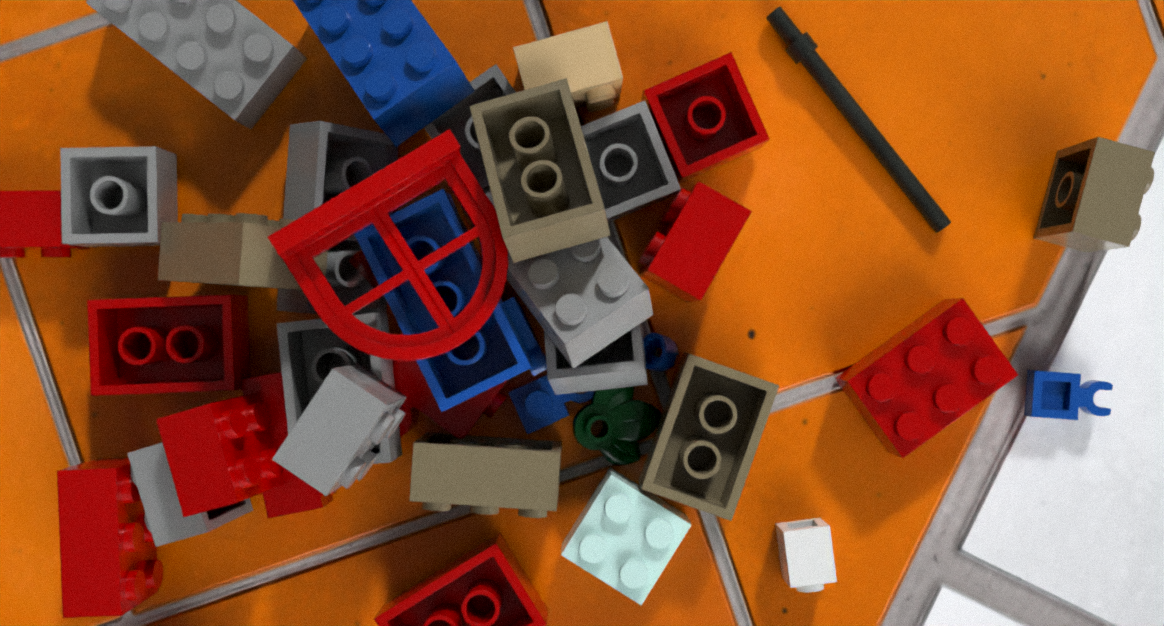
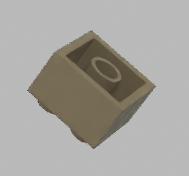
M1101 137L1058 150L1034 239L1085 253L1130 247L1131 241L1135 239L1141 227L1139 210L1143 195L1150 189L1154 179V169L1151 166L1155 152Z

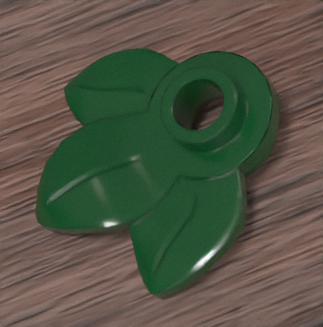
M634 386L594 391L591 404L584 406L576 414L572 427L573 434L580 445L590 450H599L608 462L617 465H628L640 460V449L637 441L646 438L655 431L661 418V412L649 403L633 400ZM596 420H601L603 422L602 431L598 435H592L591 425Z

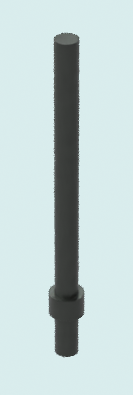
M781 6L770 13L766 19L787 44L788 47L785 51L796 64L802 63L932 229L937 233L951 223L950 219L816 52L815 49L818 45L808 32L802 34Z

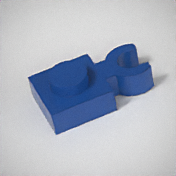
M512 297L504 301L503 303L534 364L529 369L532 375L535 376L547 370L546 356L518 299Z
M1027 370L1024 415L1040 418L1078 420V408L1091 415H1110L1111 409L1096 406L1093 396L1098 390H1112L1113 385L1105 381L1090 380L1080 386L1081 374Z
M547 375L509 391L511 400L527 435L569 416L565 405L566 402L570 400L577 403L587 402L593 398L594 391H588L584 393L555 395Z

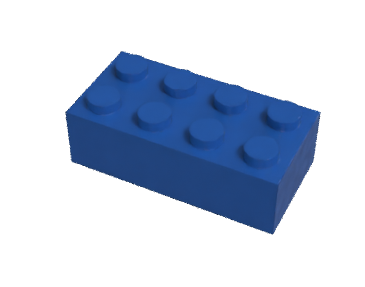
M293 0L374 121L396 147L475 91L456 60L411 0Z
M444 189L389 215L418 261L468 231L451 195ZM373 224L354 234L379 285L402 271ZM472 241L424 270L454 318L470 302L477 289L482 270V258ZM409 280L384 295L403 335L420 334L439 328ZM501 298L490 318L465 343L437 357L417 360L441 412L534 366Z

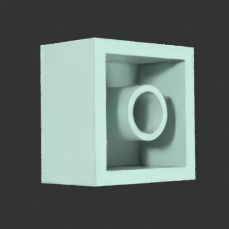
M609 467L562 542L561 556L642 605L692 524L686 514L653 493L642 490L640 485Z

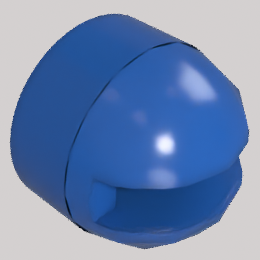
M658 333L648 334L643 339L646 369L657 372L668 371L674 367L676 356L679 355L677 344L665 335ZM657 348L662 349L660 357L655 356Z

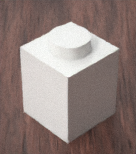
M821 518L775 523L782 578L790 588L796 587L798 592L804 593L817 592L824 589V584L837 582L830 525Z

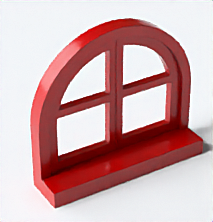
M450 129L268 236L269 241L287 265L322 321L344 342L368 355L393 361H417L447 353L465 343L482 328L495 310L503 293L508 272V249L502 237L496 210L460 154L461 146ZM445 180L474 227L418 261L390 218L389 213ZM373 224L402 271L344 306L314 258ZM476 238H479L482 251L480 280L470 302L454 318L424 270ZM409 280L439 328L420 334H391L368 326L352 314Z

